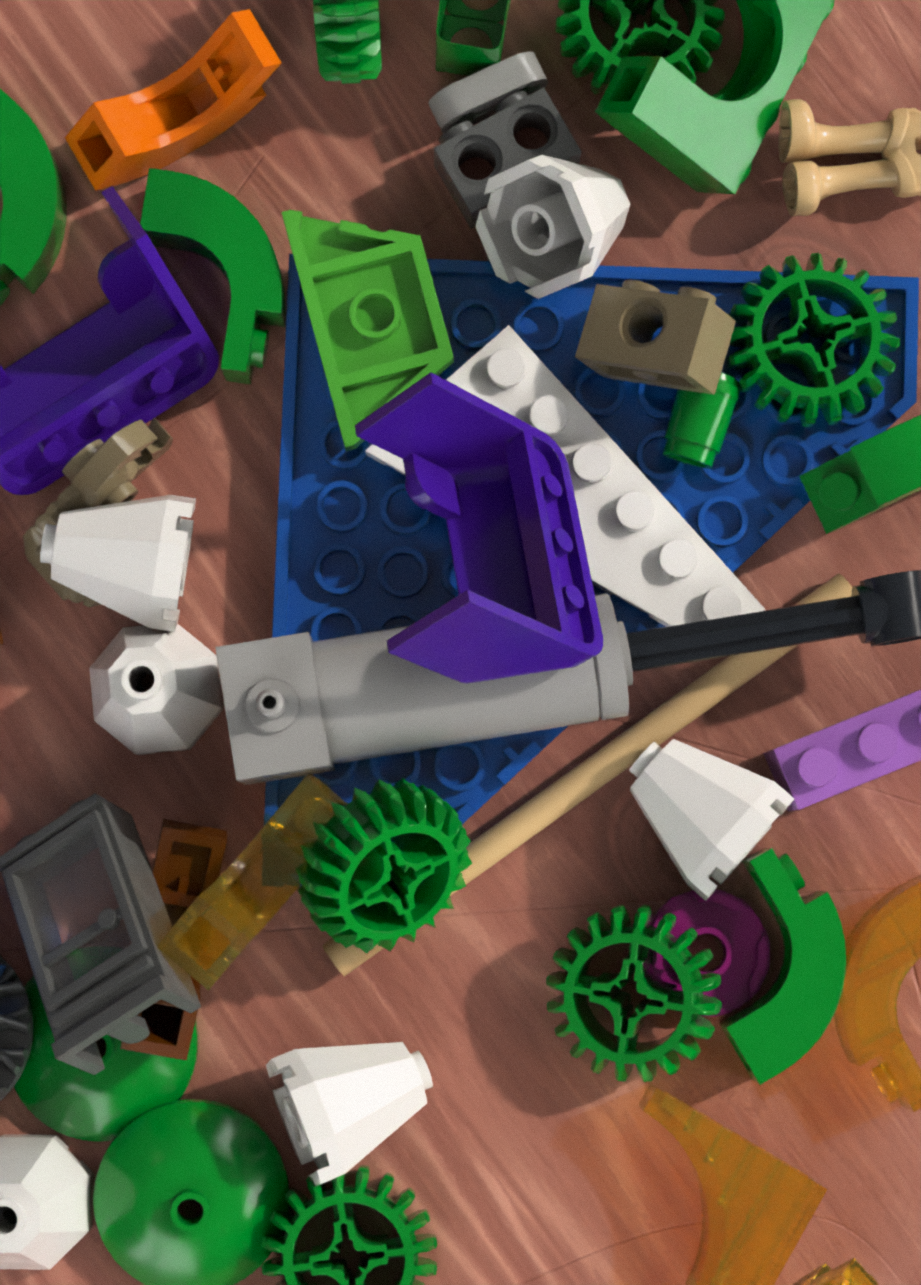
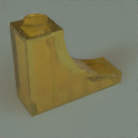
M650 1083L638 1105L676 1138L693 1168L701 1197V1239L693 1268L685 1284L774 1285L828 1189L807 1174L653 1083Z

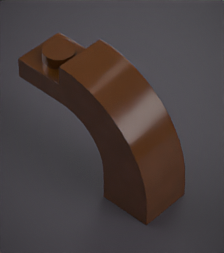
M163 819L152 872L200 1001L203 953L211 909L227 843V831ZM162 999L137 1014L146 1020L150 1032L148 1037L133 1044L121 1041L120 1049L187 1061L198 1009L190 1014Z

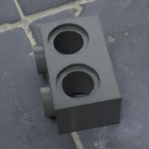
M544 87L530 95H527L525 91L511 94L494 107V115L474 126L471 121L455 125L439 138L440 145L434 147V167L470 229L476 226L479 211L487 208L491 193L484 195L489 178L540 155L580 163L582 151ZM535 128L543 132L548 141L544 146L531 150L520 146L514 136L522 129ZM470 158H482L488 161L494 170L484 179L472 180L464 176L459 168L463 162Z

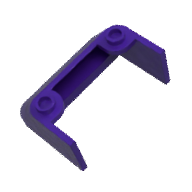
M113 186L101 193L129 237V240L109 252L102 260L98 270V283L109 303L7 368L3 369L0 365V485L12 494L29 495L49 486L64 476L62 473L63 468L88 444L97 439H101L105 443L113 434L140 419L146 424L205 386L214 377L218 369L219 355L214 344L148 235Z
M432 372L355 425L357 437L403 459L406 476L405 487L411 500L418 507L427 509L446 519L458 589L457 597L386 640L388 653L458 682L469 684L573 668L602 651L603 634L570 469L562 450L549 435Z

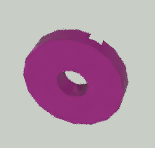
M689 890L671 897L652 915L651 926L657 927L664 915L667 913L674 914L676 916V924L670 933L676 938H679L687 929L693 928L698 933L697 936L706 933L712 934L721 942L723 958L720 964L712 970L700 971L701 974L716 973L721 976V984L717 988L703 992V995L715 997L722 1002L720 1012L709 1017H718L732 1012V1010L740 1008L759 992L770 968V941L760 918L744 900L725 891L715 890L705 901L695 891ZM650 949L649 951L653 952V969L656 975L665 982L677 984V990L683 991L679 977L671 964L662 955Z

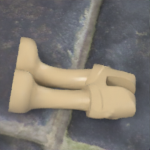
M802 99L783 101L779 116L778 148L780 161L788 163L783 172L782 188L786 207L791 216H809L817 210L821 200L830 195L854 190L891 188L896 197L921 196V154L916 152V150H921V111L916 108H898L890 111L887 120L850 126H831L816 123L812 110L806 101ZM850 153H881L882 157L880 160L840 166H817L813 161H805L821 156Z

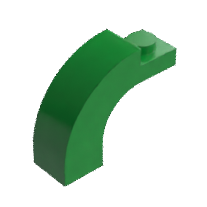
M0 89V187L3 206L0 219V306L7 299L10 293L8 285L15 278L32 294L42 285L59 255L67 219L66 192L57 162L29 115L2 89Z
M149 168L140 225L154 247L187 251L200 255L216 265L226 276L230 283L231 304L221 370L226 381L251 384L253 368H264L268 351L269 331L261 330L260 324L285 327L286 322L284 283L271 242L252 213L240 201L222 188L189 174Z
M921 415L851 447L850 451L799 476L826 534L833 533L921 490Z
M763 848L742 862L779 925L783 940L782 964L776 980L759 1000L719 1023L751 1079L759 1085L796 1063L820 1039L837 1009L846 973L844 933L837 909L828 891H817L802 900L798 890L806 885L799 870L787 853L777 857L772 848Z

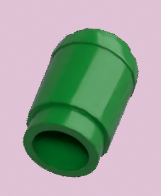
M721 372L715 395L677 389L664 436L667 440L662 454L688 465L711 469L716 454L720 453L736 403H738L740 393L738 380Z

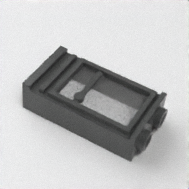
M94 793L87 799L71 805L66 813L36 833L22 838L14 848L0 856V872L55 1040L51 1044L55 1059L96 1075L105 1069L96 1041L106 1034L127 1044L138 1043L144 1040L150 1032L146 1020L137 1014L161 999L190 1014L201 1007L132 814Z

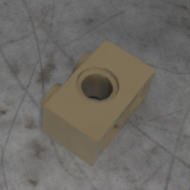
M624 280L622 287L596 284L575 358L604 378L715 395L736 321L715 304L717 298L714 295L700 289L680 287L676 295L661 293L655 286L637 280ZM663 326L659 335L652 340L656 330Z

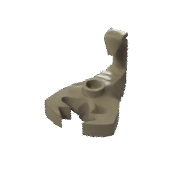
M155 418L152 419L149 426L142 419L135 421L113 434L105 443L101 439H97L80 450L62 470V473L69 479L71 484L58 496L55 502H52L46 508V512L37 518L35 525L30 527L23 535L27 560L62 600L70 599L73 603L83 601V605L87 607L101 605L51 579V564L40 562L45 525H57L59 514L64 511L132 501L139 491L131 482L168 451L173 442L172 436Z

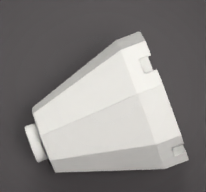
M540 155L488 179L484 195L491 193L487 208L479 211L475 227L495 275L510 284L516 281L530 287V289L525 290L526 293L540 299L593 276L624 227L630 201L621 180L598 168Z
M165 495L61 512L57 525H45L40 562L51 564L52 580L148 628L175 632L180 610L177 609L179 596L183 597L194 520L182 519L181 517H192L195 511L196 498Z
M179 624L175 632L152 629L144 625L123 627L89 668L94 721L136 755L190 750L223 710L217 655ZM147 674L154 676L153 686L148 691L143 692L144 688L140 684L142 679Z
M672 739L663 749L656 742H653L629 769L637 777L630 787L632 795L685 883L705 901L717 888V885L709 878H714L721 885L772 827L771 824L777 817L781 816L794 800L775 781L675 739Z
M403 1042L294 1049L272 1058L266 1064L269 1078L282 1074L284 1086L273 1090L275 1102L301 1165L314 1160L319 1169L308 1175L310 1180H313L315 1186L347 1173L427 1104L425 1090L433 1087L431 1074L422 1054L419 1051L409 1053Z
M3 1134L0 1136V1269L50 1270L93 1228L94 1172L68 1150L70 1147L58 1135Z

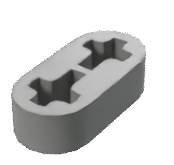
M528 51L511 56L448 85L437 92L429 100L428 104L442 133H445L459 123L471 121L474 125L494 115V107L506 97L518 91H525L527 95H530L543 87L545 88L548 80L535 53Z

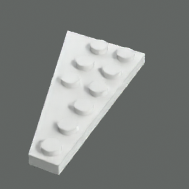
M509 325L446 379L450 383L543 431L560 447L570 469L592 584L610 595L613 594L647 613L650 618L666 627L766 610ZM373 444L365 450L366 455L385 466L388 465L405 475L402 458Z

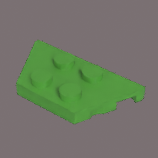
M300 211L281 212L345 450L350 451L356 449L365 441L356 436L355 425L430 372L439 376L454 363L453 352L421 236L391 229L386 232L371 230L365 224L345 220L335 223L305 217Z

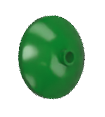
M109 946L91 947L68 954V958L75 979L77 980L123 950V948ZM33 976L24 987L27 991L33 1013V1042L27 1064L14 1089L27 1109L46 1126L61 1134L80 1140L94 1142L112 1141L130 1121L140 1114L158 1105L181 1099L191 1081L197 1062L199 1043L196 1021L187 1061L120 1049L121 1041L106 1034L102 1037L107 1046L106 1053L102 1057L105 1069L93 1075L55 1059L51 1046L55 1040L35 977Z
M203 1099L176 1100L158 1105L140 1114L130 1121L112 1140L100 1162L95 1180L93 1196L94 1216L101 1239L113 1259L124 1271L145 1285H234L252 1274L272 1253V1251L262 1247L264 1236L281 1235L283 1230L276 1227L270 1221V1217L274 1210L288 1213L289 1204L285 1198L289 1190L288 1176L282 1156L268 1133L248 1115L231 1106ZM193 1199L202 1205L203 1211L198 1217L186 1218L180 1214L178 1210L179 1204L184 1200Z

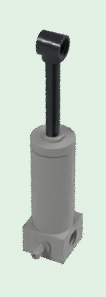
M921 570L887 574L860 581V585L853 586L850 597L626 633L622 621L616 620L610 596L607 593L595 595L603 634V648L598 655L573 668L469 684L458 682L388 653L386 640L409 626L313 641L310 633L304 632L218 646L215 648L236 781L244 785L335 771L334 764L594 722L599 721V717L601 720L628 716V686L633 685V672L854 635H858L861 643H870L871 647L921 639Z

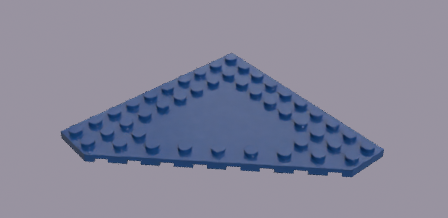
M289 253L272 638L309 632L312 640L318 641L410 626L458 596L446 519L427 509L418 507L411 500L405 487V475L366 455L365 450L372 445L371 443L364 441L356 449L345 450L295 261L291 253ZM427 259L454 356V363L443 371L439 377L445 380L449 378L509 325L732 573L810 502V498L800 480V475L850 451L851 447L886 431L917 402L919 277L869 276L868 281L862 288L863 291L869 295L875 289L882 288L885 289L887 294L884 301L876 307L877 313L894 311L897 316V321L894 325L881 332L893 334L900 338V346L896 351L883 354L890 358L896 364L894 372L888 377L876 376L884 387L877 398H872L862 394L865 408L857 415L847 411L841 404L842 419L834 425H829L824 418L821 408H818L815 424L812 427H804L801 422V409L794 408L792 415L786 423L777 420V412L781 403L774 399L771 400L764 410L760 411L754 404L763 390L756 385L749 391H740L738 403H736L720 453L716 454L712 468L706 469L688 465L662 454L667 440L664 436L677 389L604 378L575 358L596 284L622 287L624 280H637L655 286L661 293L676 295L680 287H692L714 295L717 298L715 304L729 315L734 304L748 305L741 295V291L747 282L762 286L759 277L761 271L599 265L593 276L537 299L525 292L530 287L516 281L510 284L497 277L490 261ZM843 275L850 280H853L855 275ZM816 295L821 309L827 314L835 317L849 315L834 301ZM789 297L779 301L765 313L762 324L763 343L772 341L776 338L777 334L790 330L788 314L792 307ZM735 323V327H742L741 325ZM663 326L656 330L652 340L659 335ZM806 329L798 342L800 341L801 344L811 343L814 346L815 352H817L826 339H823V337L813 338L809 333V329ZM860 338L850 340L845 347L834 350L836 368L833 370L832 375L835 385L845 381L855 373L861 354ZM729 345L721 372L734 377L739 382L746 373L750 372L748 367L737 370L730 369L727 360L730 355L744 348ZM785 363L774 366L788 380L802 386L815 388L814 384H808L803 371L796 365ZM593 585L595 595L607 593ZM608 594L614 607L616 620L623 622L626 633L666 627L650 618L647 613L619 597ZM568 726L334 764L335 771L266 782L261 887H301L302 884L299 882V876L295 868L305 862L306 859L303 857L304 854L300 845L317 839L318 836L316 835L313 822L327 823L334 815L332 802L342 806L352 802L354 787L366 791L369 795L378 779L387 784L390 783L392 786L401 778L409 783H414L417 787L423 784L427 789L434 790L443 801H446L458 813V819L463 825Z

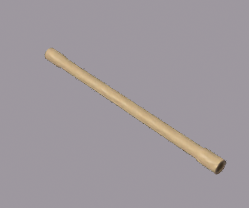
M837 574L795 605L850 597L853 587L841 574ZM798 645L732 655L725 658L470 842L466 850L472 864L461 872L465 884L470 883L632 766L653 742L661 745ZM458 890L453 891V892L450 894V896H452V895H453L454 893H456ZM333 938L322 945L331 961L344 977L384 949L382 946L376 945L371 951L365 953L354 945L345 948L341 943L335 942Z

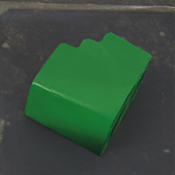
M440 0L436 28L435 70L470 76L500 62L511 0H498L493 7L486 10L471 9L462 0ZM446 8H447L448 13L451 14V15H446V14H445ZM504 20V26L498 22ZM464 28H477L489 36L493 49L457 44L450 41L458 31Z

